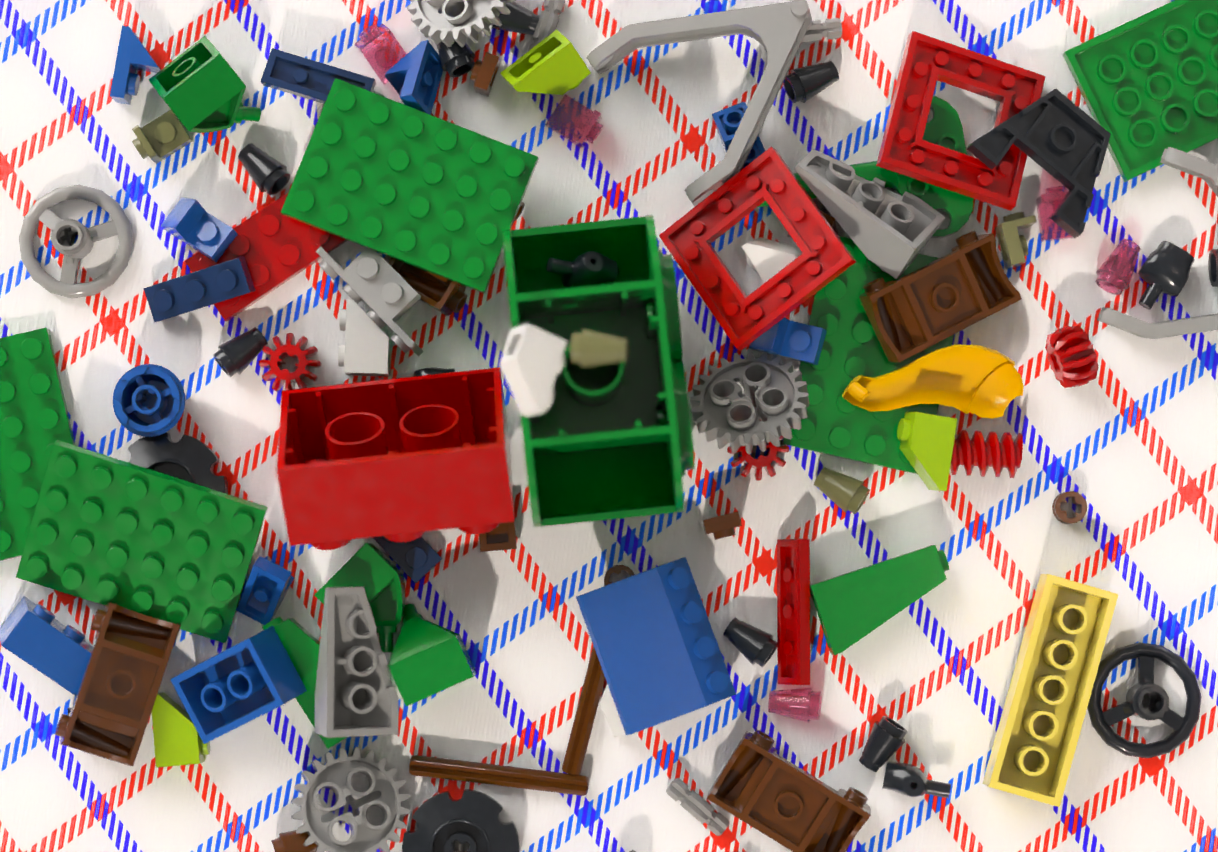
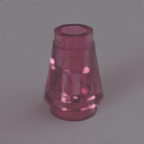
M1128 239L1120 241L1119 245L1116 246L1096 271L1098 277L1095 282L1101 289L1111 294L1120 295L1124 289L1129 288L1138 254L1141 250L1139 245Z
M813 687L770 691L768 712L810 723L811 720H820L822 691H813Z

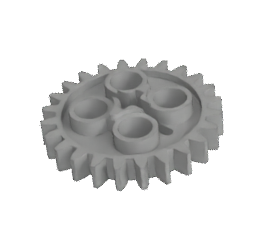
M410 0L412 3L406 8L413 15L411 21L425 37H430L436 44L442 41L447 47H451L455 40L461 47H464L467 37L474 43H478V33L481 31L489 37L491 35L489 26L492 23L496 26L502 25L498 18L499 15H510L511 13L505 6L506 2H514L516 0Z
M752 351L748 352L746 359H741L738 353H734L733 362L729 363L726 359L720 358V368L709 365L710 376L699 375L700 385H693L694 396L690 397L693 421L697 423L699 433L705 432L708 442L717 439L719 449L730 443L732 453H735L740 446H745L747 454H750L753 446L756 445L759 446L762 452H765L766 443L771 442L776 447L780 446V436L792 439L791 428L800 430L802 428L801 419L807 418L806 407H809L807 383L802 381L801 371L794 372L792 362L782 366L781 356L779 355L772 361H769L767 352H764L759 359L754 358ZM741 386L744 389L745 396H743ZM755 407H757L758 417L756 416Z
M344 747L340 748L338 759H335L329 751L324 754L325 765L316 759L311 762L315 773L304 770L301 775L307 781V784H296L294 787L302 794V798L291 800V804L301 807V811L291 816L292 819L302 820L303 825L295 831L296 834L307 832L309 835L303 845L306 847L315 842L318 845L315 852H376V849L382 852H390L386 841L390 840L398 843L401 840L394 831L395 829L407 828L408 825L399 820V818L411 812V810L401 807V802L409 799L410 795L399 794L398 790L406 781L399 780L395 782L392 778L398 771V768L395 767L386 771L384 769L387 762L386 757L375 763L373 762L374 751L370 750L365 758H362L359 747L354 748L350 757L347 756ZM354 773H362L368 778L369 787L365 792H357L351 786V777ZM329 788L335 793L336 802L333 807L326 808L320 805L317 799L320 789ZM375 791H379L381 794L379 798L358 807L355 810L356 816H353L351 812H347L324 823L321 821L323 815L343 807L347 803V797L351 802H354ZM377 806L383 811L384 820L381 825L374 826L367 821L366 811L368 807ZM342 821L349 825L351 835L347 841H339L333 836L332 829L336 822Z

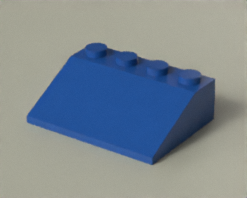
M686 556L576 596L626 736L736 695Z

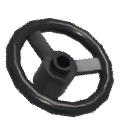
M1139 642L1117 648L1100 661L1087 710L1092 727L1105 744L1126 756L1148 759L1172 752L1189 738L1199 720L1202 696L1196 675L1181 656L1162 645ZM1138 658V683L1128 690L1126 702L1103 712L1101 707L1102 686L1110 672L1124 661ZM1154 659H1158L1172 667L1183 681L1187 696L1184 717L1168 708L1169 697L1167 692L1161 686L1154 684ZM1147 694L1150 701L1146 707H1143V696ZM1134 715L1146 720L1159 719L1175 731L1164 740L1143 744L1126 740L1116 734L1110 726Z

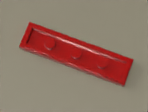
M777 539L778 684L810 685V539Z

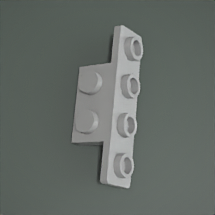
M321 246L316 250L323 259L318 265L333 280L339 275L347 283L342 289L357 304L363 299L371 308L366 314L381 329L387 324L395 332L390 339L405 354L410 349L418 357L424 352L395 323L421 296L377 251L366 248L343 270Z

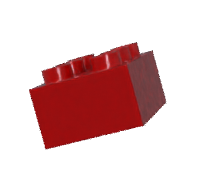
M501 368L283 390L276 473L290 546L311 544V546L319 550H334L347 545L352 539L384 536L393 542H409L418 539L426 531L458 528L468 534H483L492 531L500 523L515 522L510 440Z

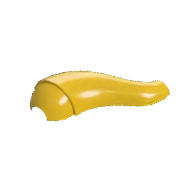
M956 344L935 350L898 370L875 378L858 375L847 385L842 397L852 405L868 411H889L917 404H940L954 407L966 414L971 412L981 418L993 419L1004 416V411L1008 404L1017 396L1023 395L1024 386L1021 375L1014 368L1015 362L996 350L983 346Z

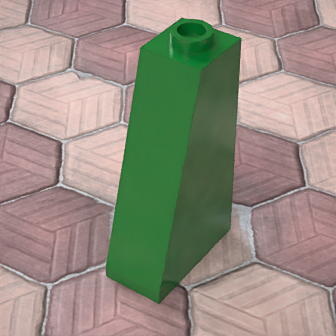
M930 545L810 585V594L830 654L837 655L842 653L947 580L945 571L949 570V565L944 551H937L936 545Z
M281 616L264 625L262 629L265 630L273 626L307 690L297 696L296 700L315 728V687L320 641L293 618L283 621ZM319 735L327 749L347 738H326Z

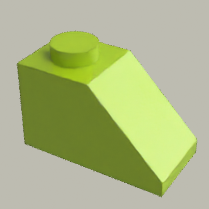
M556 29L500 74L519 92L564 95L569 90L577 88L591 72L572 43Z
M906 412L904 418H901L897 429V438L901 440L900 450L928 490L947 491L957 419L921 412Z
M158 692L152 709L156 767L205 762V755L210 754V742L203 743L186 710L164 692Z

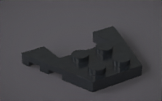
M1054 89L982 137L976 139L966 149L992 170L998 165L1012 144L1016 145L1069 190L1050 219L1075 239L1084 231L1086 224L1084 223L1087 209L1091 207L1094 196L1092 194L1096 177L1100 175L1111 134L1059 90Z

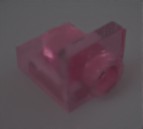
M374 24L360 33V40L354 45L362 53L379 80L385 85L389 82L385 77L386 72L400 61L406 53L387 26L382 24L378 27Z
M566 94L546 123L548 128L583 149L587 141L593 144L604 127L599 123L602 119V113L597 110L593 112Z
M1065 186L1046 188L1045 194L1040 195L1036 199L1041 242L1073 239L1071 235L1050 219L1068 193Z

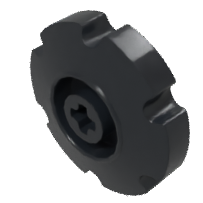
M166 432L158 436L143 437L128 447L131 453V459L128 463L228 494L227 478L222 475L217 476L214 473V467L219 463V458L206 444L194 437L183 435L179 442L174 443L171 439V434Z
M465 789L463 797L458 800L453 799L449 791H445L424 802L412 816L418 824L417 830L404 833L402 852H453L456 846L455 840H458L461 844L467 841L470 844L467 852H520V842L515 823L513 821L505 823L500 820L499 813L503 810V806L498 801L482 792Z

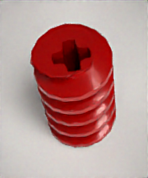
M960 430L957 439H954L950 465L952 475H956L959 466L964 465L966 476H971L974 466H978L981 477H985L988 468L993 467L995 477L999 478L1003 468H1007L1009 477L1014 478L1022 460V433H1018L1013 442L1010 432L1003 433L999 441L996 432H989L986 440H984L982 432L975 431L970 440L968 432Z

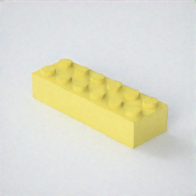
M1051 574L1040 575L982 784L1060 807L1119 594Z

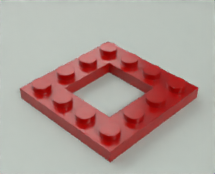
M912 31L907 38L876 166L1011 211L1016 207L1027 155L1016 145L1012 144L998 165L991 170L978 158L923 140L936 82L940 81L999 101L995 128L1041 98L1046 76Z
M772 146L658 235L731 342L740 351L856 263L780 154ZM766 201L802 251V254L754 292L746 296L711 243Z

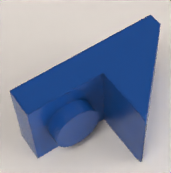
M122 25L110 97L116 103L130 105L132 95L136 96L138 94L140 75L136 74V70L158 73L161 69L129 26Z
M425 40L421 41L386 72L385 77L398 92L404 105L431 115L443 69L439 54L430 42Z
M181 198L160 225L162 229L214 262L219 260L238 235L232 227L206 212L196 199Z
M784 317L750 343L749 349L818 365L827 330L790 321Z
M259 556L252 567L236 611L263 625L272 621L294 580V577L291 575L292 572Z

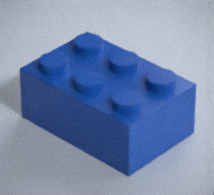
M273 626L170 679L204 744L284 705L307 691Z

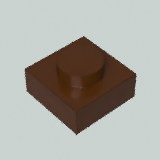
M486 52L483 61L476 60L470 80L475 82L474 90L476 93L489 97L501 64L500 57Z
M739 512L702 520L705 535L713 533L714 540L736 535L734 528L742 526Z
M515 522L500 523L492 531L479 534L480 552L517 549Z

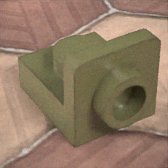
M169 110L142 128L138 125L132 128L137 137L132 141L135 148L143 159L149 156L156 164L193 142L172 110Z
M1024 212L1013 213L1004 216V223L999 224L995 228L1005 270L1018 267L1026 262L1024 256L1028 255V246L1024 235H1019L1018 230L1034 225L1037 222L1035 215L1025 217Z

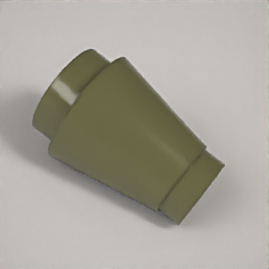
M583 329L582 333L574 332L572 334L571 362L580 364L582 368L627 362L628 338H620Z
M826 467L821 470L814 482V486L818 487L845 513L850 511L856 514L870 492V489L863 486V481Z

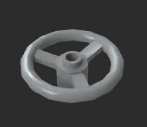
M73 185L56 188L37 199L24 216L19 234L21 261L36 283L52 294L73 299L96 295L113 285L128 266L133 239L130 221L117 201L102 190L83 185ZM82 199L96 203L109 213L112 221L87 228L74 219L61 220L50 208L62 201ZM39 220L52 230V245L58 252L64 255L60 281L45 272L35 256L33 237ZM78 235L76 243L71 246V238ZM118 235L119 245L115 260L106 272L90 282L76 284L79 259L84 258L91 252L94 242Z

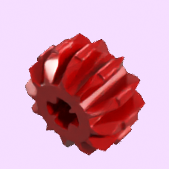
M1079 325L1063 327L1047 335L1045 349L1048 353L1047 359L1051 365L1050 369L1053 370L1055 379L1064 388L1079 387L1096 379L1099 367L1096 361L1097 355L1094 352L1093 344H1091L1088 334Z
M287 333L285 345L278 336L273 337V343L277 349L273 351L267 346L263 347L262 351L271 356L270 360H260L259 366L271 368V370L262 375V378L266 382L276 378L272 385L273 390L278 392L284 383L285 390L295 389L294 383H297L300 389L308 388L303 380L305 377H308L311 381H317L318 376L309 370L310 368H320L322 363L319 360H309V358L318 353V349L313 346L304 350L308 344V339L305 336H302L296 345L293 333ZM285 357L298 358L299 364H294L297 366L294 372L282 369V364H286L283 361Z
M780 436V437H779V441H781V440L784 439L785 437ZM771 442L766 443L767 456L760 455L757 459L747 454L745 446H740L735 453H732L730 446L727 448V453H739L740 455L739 458L734 459L730 463L732 467H737L742 462L746 464L741 471L742 477H747L751 468H755V480L760 481L762 479L763 467L770 477L776 475L771 462L780 467L785 466L786 461L776 456V454L788 453L789 447L785 445L776 447Z

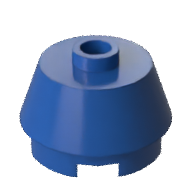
M144 364L130 369L119 379L113 393V409L118 421L128 431L140 436L152 437L166 433L178 423L185 408V392L180 380L170 370L159 365Z

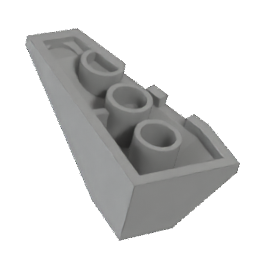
M815 149L810 151L794 168L863 254L882 271L890 274L895 279L910 266L946 218L917 196L906 191L901 196L884 188L886 182L876 177L873 181H868L857 176L852 166Z
M325 587L315 687L314 732L326 738L398 735L399 697L395 686L392 685L386 666L388 665L387 659L379 644L376 634L377 628L364 587Z

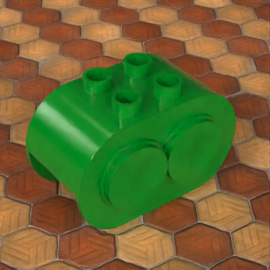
M653 215L503 230L511 327L515 328L527 323L567 341L563 353L566 355V360L561 372L556 375L552 389L555 391L551 406L545 413L532 417L521 415L527 481L534 527L683 512L682 476H685V470L694 469L690 407L685 369L682 362V336L672 254L663 255L662 250H658ZM588 251L599 252L615 260L618 264V275L613 284L569 289L564 287L561 274L548 272L546 268L550 257L572 262L578 256ZM586 329L620 338H628L627 362L582 368L580 364L571 362L572 334L574 332L582 333V330Z

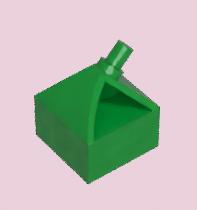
M206 36L149 79L161 98L189 132L206 133L230 128L234 123L240 124L242 120L255 122L260 120V107L243 106L241 101L246 89L245 84Z
M366 542L314 596L324 604L325 587H364L377 628L376 633H378L382 652H393V633H397V625L402 621L405 607L404 574L373 543Z
M409 603L405 605L403 626L388 667L407 707L477 675V672L460 634L425 620L417 612L414 604Z

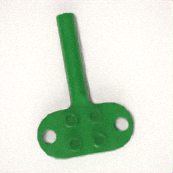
M933 96L930 107L933 118L930 122L926 123L923 140L967 154L963 127L957 111L947 101ZM877 161L850 165L854 168L857 176L868 181H873L876 177L886 182L884 188H892L901 196L906 191L917 196L936 211L942 210L946 212L950 219L949 226L945 229H937L931 238H944L955 234L968 222L973 211V198L876 166ZM793 173L810 198L818 199L797 173ZM765 201V202H763L761 205H759L758 207H765V206H769V205H768V203Z

